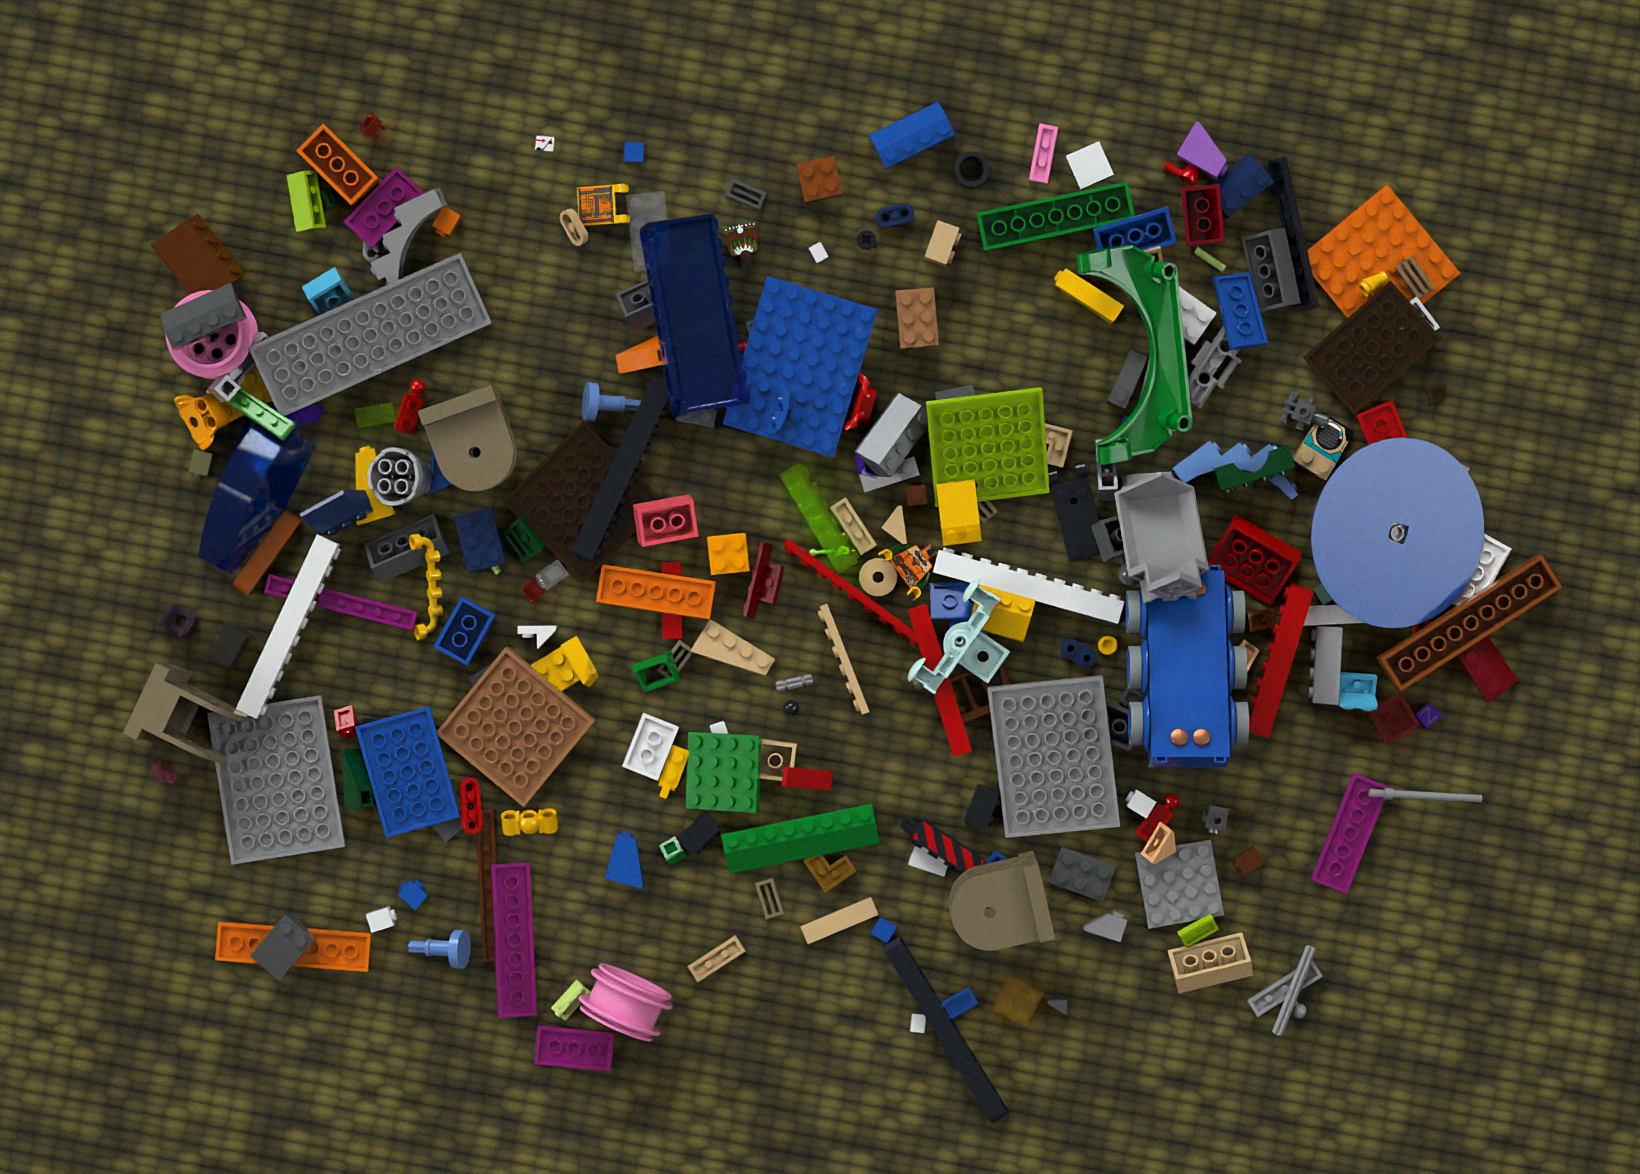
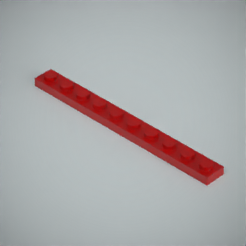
M787 539L784 543L786 552L793 557L797 554L802 558L801 563L808 568L812 565L817 569L816 574L824 580L826 577L833 581L831 585L839 591L843 588L849 592L846 596L854 602L859 600L864 603L862 607L869 613L876 612L879 615L878 619L886 625L888 622L895 626L893 629L901 636L906 634L910 637L909 642L918 648L919 644L915 631L794 542Z

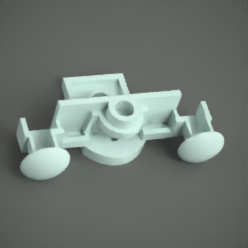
M981 579L971 582L964 592V603L970 598L979 606L968 622L955 624L946 632L943 641L945 655L933 671L923 665L926 658L916 661L909 671V682L915 678L924 684L923 687L935 694L944 678L947 679L956 664L959 663L988 683L1010 651L980 631L990 617V612L997 602L1001 600L991 591L987 592L978 586ZM980 651L988 653V659L985 662H981L977 658Z

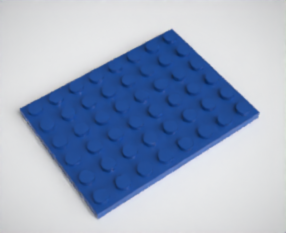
M767 276L723 424L834 457L878 309ZM782 391H790V402L786 420L781 430L776 431V427H772L771 415H775V411H783V407H779L778 395H782Z

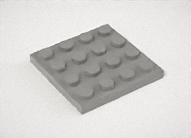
M1210 839L1176 845V853L1156 864H1152L1141 855V852H1135L1148 929L1199 920L1210 913L1212 917L1224 915Z

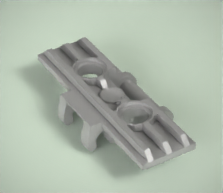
M1224 325L1212 343L1206 340L1202 342V348L1196 357L1192 358L1189 362L1191 365L1196 366L1188 377L1190 402L1198 408L1202 407L1215 386L1223 390L1225 387L1224 383L1237 364L1242 362L1241 359L1236 357L1240 349L1223 352L1220 349L1221 342L1228 341ZM1226 356L1229 357L1231 361L1219 379L1216 380L1213 377L1214 373ZM1201 373L1208 375L1209 382L1207 384L1199 382V375Z

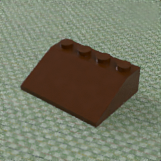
M199 214L186 220L151 245L189 295L199 291L215 290L229 283H232L234 287L246 275Z

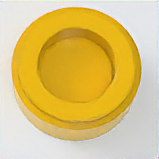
M1104 636L1098 642L1100 652L1105 655H1111L1117 650V641L1111 636Z

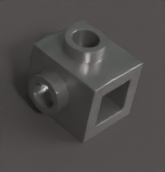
M1211 804L1208 805L1207 812L1204 811L1202 816V823H1204L1205 828H1208V832L1219 834L1220 831L1225 832L1229 809Z

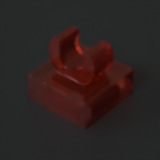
M372 113L359 127L370 137L373 135L375 138L379 137L375 133L378 127L385 130V126L381 124L382 121Z
M537 578L535 581L531 579L521 588L532 603L544 595V591L547 589L546 586L543 588L538 586L537 583L541 580L540 578Z

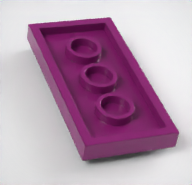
M395 167L344 221V224L373 249L383 238L382 235L388 233L397 224L398 221L395 218L396 211L394 208L425 192L400 169Z
M538 1025L534 1064L611 1071L615 1032Z

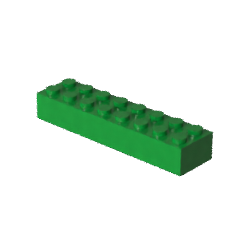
M1128 181L976 213L983 252L1089 231L1135 216Z

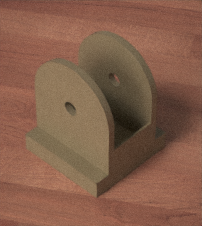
M490 385L418 411L440 471L450 483L464 490L482 491L500 485L510 476L517 461V444L497 386ZM476 447L481 451L479 457H475L473 454Z
M156 663L123 734L135 740L160 741L162 738L195 755L225 764L227 760L226 755L186 733L199 705L241 722H245L247 715L236 710V707L188 684L192 675L191 671L178 665Z
M1033 851L1020 853L1018 857L972 867L962 873L954 882L949 894V911L957 934L970 946L981 950L993 951L1038 940L1040 943L1055 940L1040 869Z

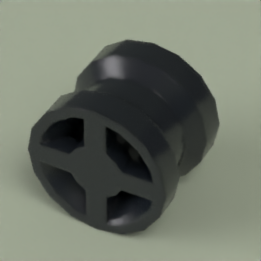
M863 230L857 237V244L863 250H870L876 244V236L872 231Z

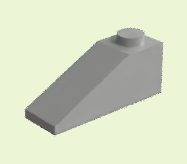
M914 457L903 460L892 477L878 476V479L859 474L864 492L920 475Z

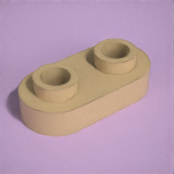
M573 209L562 211L560 222L571 242L576 246L585 244L588 241V232L578 214Z

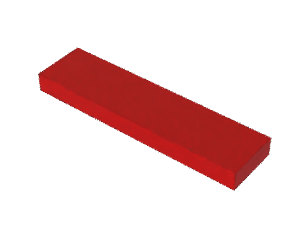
M662 562V573L681 576V562ZM663 613V639H682V616Z

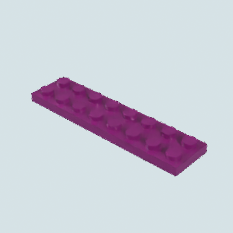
M530 862L491 864L498 1018L537 1015Z

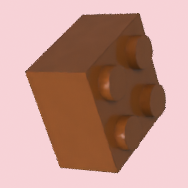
M834 156L796 164L805 204L842 196Z

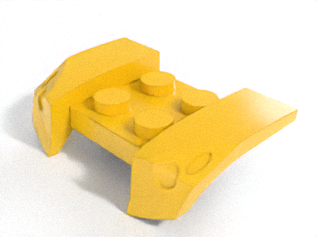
M577 636L530 665L562 692L579 681L583 685L590 687L599 677Z

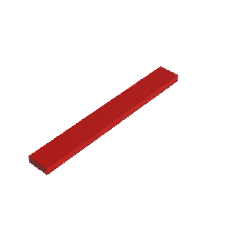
M927 604L908 609L922 657L926 658L924 661L925 666L933 671L943 656ZM948 676L947 679L944 678L934 695L954 757L971 752L972 750Z

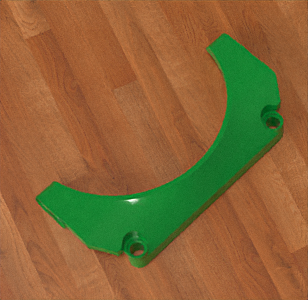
M1133 245L1097 249L1076 254L1078 274H1089L1103 278L1120 288L1130 298L1142 317L1149 341V371L1143 393L1128 419L1115 432L1096 444L1098 464L1101 465L1132 459V456L1153 452L1167 439L1172 437V431L1187 432L1192 427L1177 267L1170 262H1154L1155 258L1153 255Z

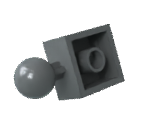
M1118 516L1101 520L1092 525L1091 528L1103 562L1119 558L1121 566L1118 570V577L1120 581L1128 586L1139 583L1140 581L1132 579L1128 575Z

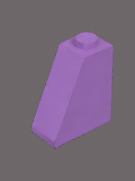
M1196 121L1179 149L1177 157L1188 164L1196 166L1199 170L1217 180L1219 176L1223 177L1227 171V160L1202 125Z

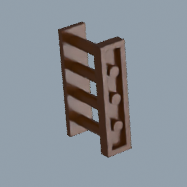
M1001 664L997 669L1003 685H1011L1003 664ZM969 670L949 678L951 683L956 680L960 681L970 705L969 712L963 714L960 711L963 723L990 712L987 688L991 687L989 682L987 683L979 678L988 698V704L980 706V704H977L966 676L973 674Z

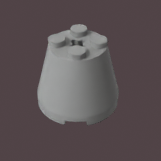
M387 448L382 450L374 461H371L367 475L368 485L381 503L391 506L404 505L429 492L432 483L431 466L406 449Z

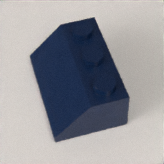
M1248 153L1231 166L1223 177L1219 176L1217 180H1213L1208 185L1220 184L1222 213L1227 219L1274 181L1263 166Z
M342 490L301 512L300 516L319 535H327L329 537L336 535L341 528L345 529L352 526V522L367 518V514L373 512L366 490Z

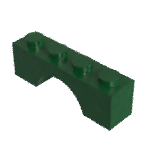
M1289 445L1268 451L1265 464L1255 472L1242 471L1234 463L1213 468L1219 490H1225V493L1237 490V485L1243 484L1244 487L1255 484L1254 480L1260 478L1263 482L1272 479L1273 474L1279 472L1281 476L1291 473V469L1295 468Z

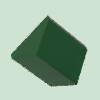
M334 188L320 192L327 212L343 205L338 192Z

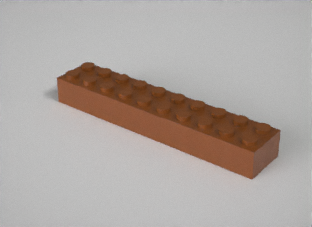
M1535 555L1382 653L1376 659L1394 688L1402 691L1558 591L1562 586L1542 555Z

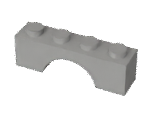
M256 332L253 336L252 345L269 338V336L264 332ZM250 351L245 360L236 369L228 374L217 377L207 389L220 402H229L241 388L240 385L243 379L256 366Z

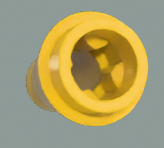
M1382 271L1379 274L1363 279L1362 283L1359 284V288L1366 297L1373 296L1389 281V278Z

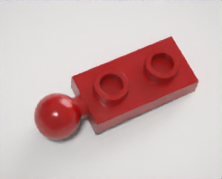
M419 379L411 382V395L404 394L393 427L394 430L413 435L419 417L418 411L421 410L424 399L419 398V394L425 391V383Z
M1168 794L1165 797L1164 806L1159 802L1156 804L1148 817L1135 830L1138 836L1148 842L1159 822H1163L1165 825L1174 815L1169 810L1178 807L1180 799L1176 794Z

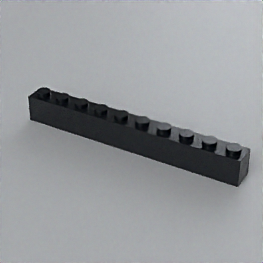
M654 376L652 377L572 547V552L592 561L594 558L598 559L603 549L600 545L603 540H607L611 532L608 530L610 523L614 524L619 515L616 512L618 506H623L627 498L624 495L627 488L631 489L635 481L633 474L635 470L639 472L643 461L640 459L643 453H648L651 447L649 440L651 436L655 437L660 426L657 423L660 418L664 419L668 409L665 406L668 401L671 402L674 398L676 391L673 390V385Z

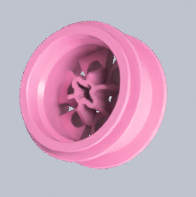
M600 963L599 969L591 970V974L597 980L590 996L580 995L579 1001L582 1003L580 1010L583 1013L616 1031L640 1040L652 1041L653 1036L660 1035L661 1031L654 1025L662 1009H672L673 1005L668 1001L672 997L671 994L644 978L612 965Z

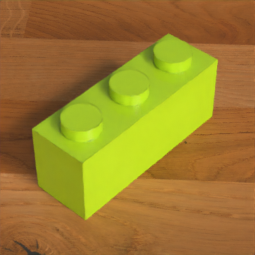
M301 171L287 175L296 232H310L326 228L317 171Z

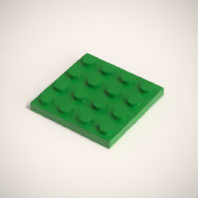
M688 732L689 756L687 759L686 808L759 813L762 736Z

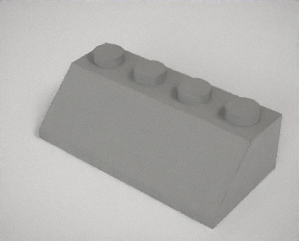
M1315 626V630L1312 629L1311 641H1314V649L1310 650V660H1313V668L1309 669V679H1312V687L1308 688V698L1311 699L1312 703L1339 704L1342 627Z

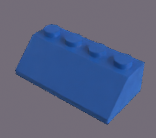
M936 102L870 134L869 137L885 170L955 137V133L939 102Z
M1167 206L1093 229L1097 249L1133 245L1144 251L1157 246L1162 248L1177 243Z

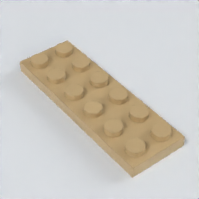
M828 604L820 606L821 610L818 611L821 621H826L828 626L825 632L829 640L833 639L835 646L832 649L835 657H840L842 664L839 667L842 675H847L849 682H846L849 693H854L856 700H853L856 711H861L863 715L869 712L868 706Z

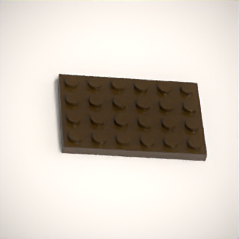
M1390 280L1304 355L1303 358L1349 410L1355 414L1440 341L1442 337Z

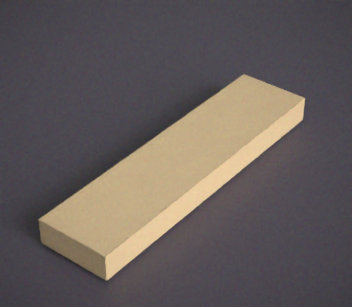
M869 897L800 927L807 944H810L877 916L878 912L872 898Z

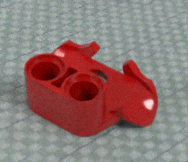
M860 372L858 375L859 384L855 390L848 421L843 426V430L857 427V422L867 425L875 402L877 390L868 387L870 384L869 380Z

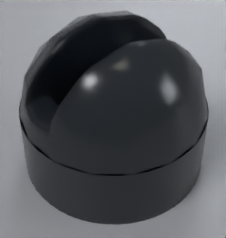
M789 700L782 706L793 717L799 710V705L794 700Z

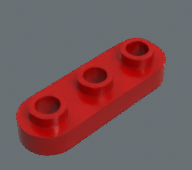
M467 777L459 785L462 829L466 834L475 835L482 829L480 786L475 778ZM466 785L471 787V791L466 790ZM467 804L472 806V810L467 808ZM469 823L473 824V829L469 828Z

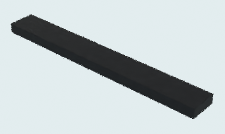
M1281 157L1268 161L1274 181L1273 186L1282 227L1286 230L1301 302L1300 308L1301 311H1306L1320 306L1287 157Z

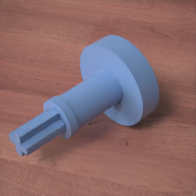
M587 382L583 391L582 417L586 421H595L598 410L623 413L624 410L637 411L641 400L625 399V396L599 395L598 383Z
M454 930L449 941L427 939L426 942L410 941L408 948L409 952L425 953L426 956H448L452 968L464 969L469 961L471 942L469 933L466 930Z

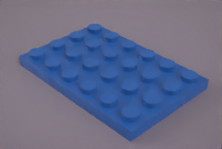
M430 706L355 727L386 838L461 817Z

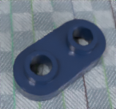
M905 203L882 208L876 215V221L884 228L905 224L913 219L914 210L912 206ZM903 210L908 212L907 217L901 216ZM888 215L890 219L885 222L882 220V216Z
M1066 639L1062 642L1061 652L1065 657L1084 668H1090L1096 663V654L1088 647L1074 639ZM1068 645L1074 646V650L1072 652L1067 651ZM1085 655L1090 656L1089 662L1084 661L1083 657Z

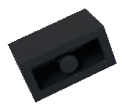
M977 784L964 821L984 829L988 825L991 826L995 815H992L994 807L998 808L1001 802L1000 793Z
M704 812L676 839L691 855L694 853L698 855L706 848L704 844L709 839L712 842L720 835L718 831L721 828Z

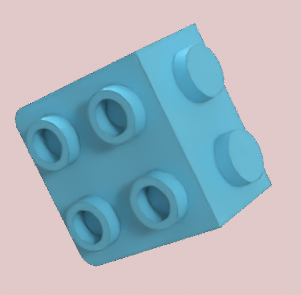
M1340 672L1339 706L1345 710L1360 708L1363 711H1372L1377 709L1378 704L1375 697L1377 675Z

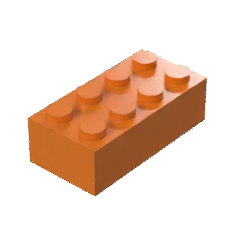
M322 124L296 150L353 207L381 180L325 124Z

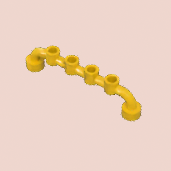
M413 534L409 536L411 549H421L422 545H425L427 548L425 559L428 567L426 577L429 586L427 595L430 604L428 607L430 624L427 627L424 624L414 626L416 639L422 640L427 638V634L435 630L438 624V616L443 615L441 604L437 605V598L442 597V590L440 586L436 587V580L441 579V572L439 568L435 569V562L440 561V554L438 550L434 551V545L430 539L421 537L419 534Z

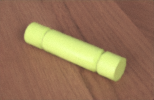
M1197 247L1194 251V254L1200 256V258L1219 271L1223 272L1226 265L1220 263V261L1201 248Z

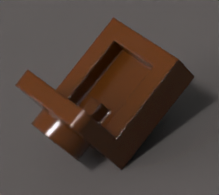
M1273 609L1245 613L1247 632L1274 628L1276 616Z

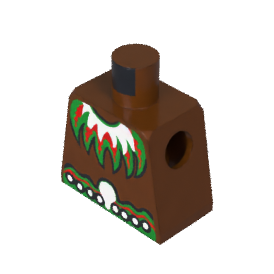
M757 221L721 228L731 257H740L742 268L753 266L751 255L758 253Z

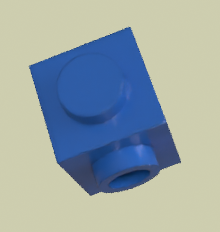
M412 879L410 882L406 880L400 886L399 890L401 892L398 896L416 910L429 896V893L424 890L425 885L422 882Z

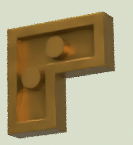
M823 855L809 857L804 860V863L825 893L856 872V869L846 855L832 865L828 864Z

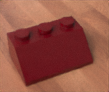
M1220 184L1181 188L1186 246L1194 247L1225 242Z
M1488 636L1455 656L1487 702H1491L1504 693L1518 680Z

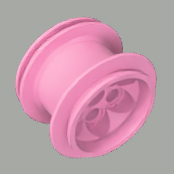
M213 290L199 291L193 293L182 299L175 307L180 306L186 302H189L195 298H198ZM240 301L247 319L216 332L219 336L214 338V341H212V337L209 335L178 350H174L166 336L171 356L180 367L196 376L216 379L219 376L232 372L247 357L250 351L249 347L252 345L253 336L258 332L256 320L250 309ZM230 335L236 337V342L233 345H229L227 342V338ZM198 344L204 346V351L201 354L195 352V347ZM220 348L223 355L221 358L216 359L214 351Z

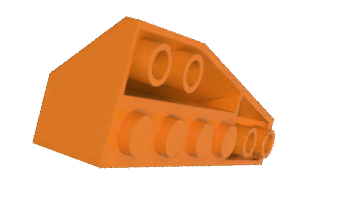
M725 314L685 322L615 355L619 374L731 353L732 349Z

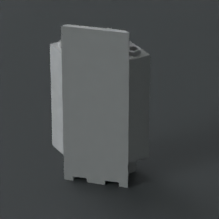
M1173 472L1122 476L1123 487L1115 492L1114 495L1128 575L1130 578L1140 581L1143 603L1152 602V600L1162 598V601L1178 600L1181 596L1197 599L1196 590L1202 588L1200 574L1208 572L1209 567L1194 487L1175 479Z

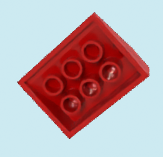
M1235 514L1207 562L1208 565H1220V570H1224L1225 580L1271 606L1297 566L1302 552Z

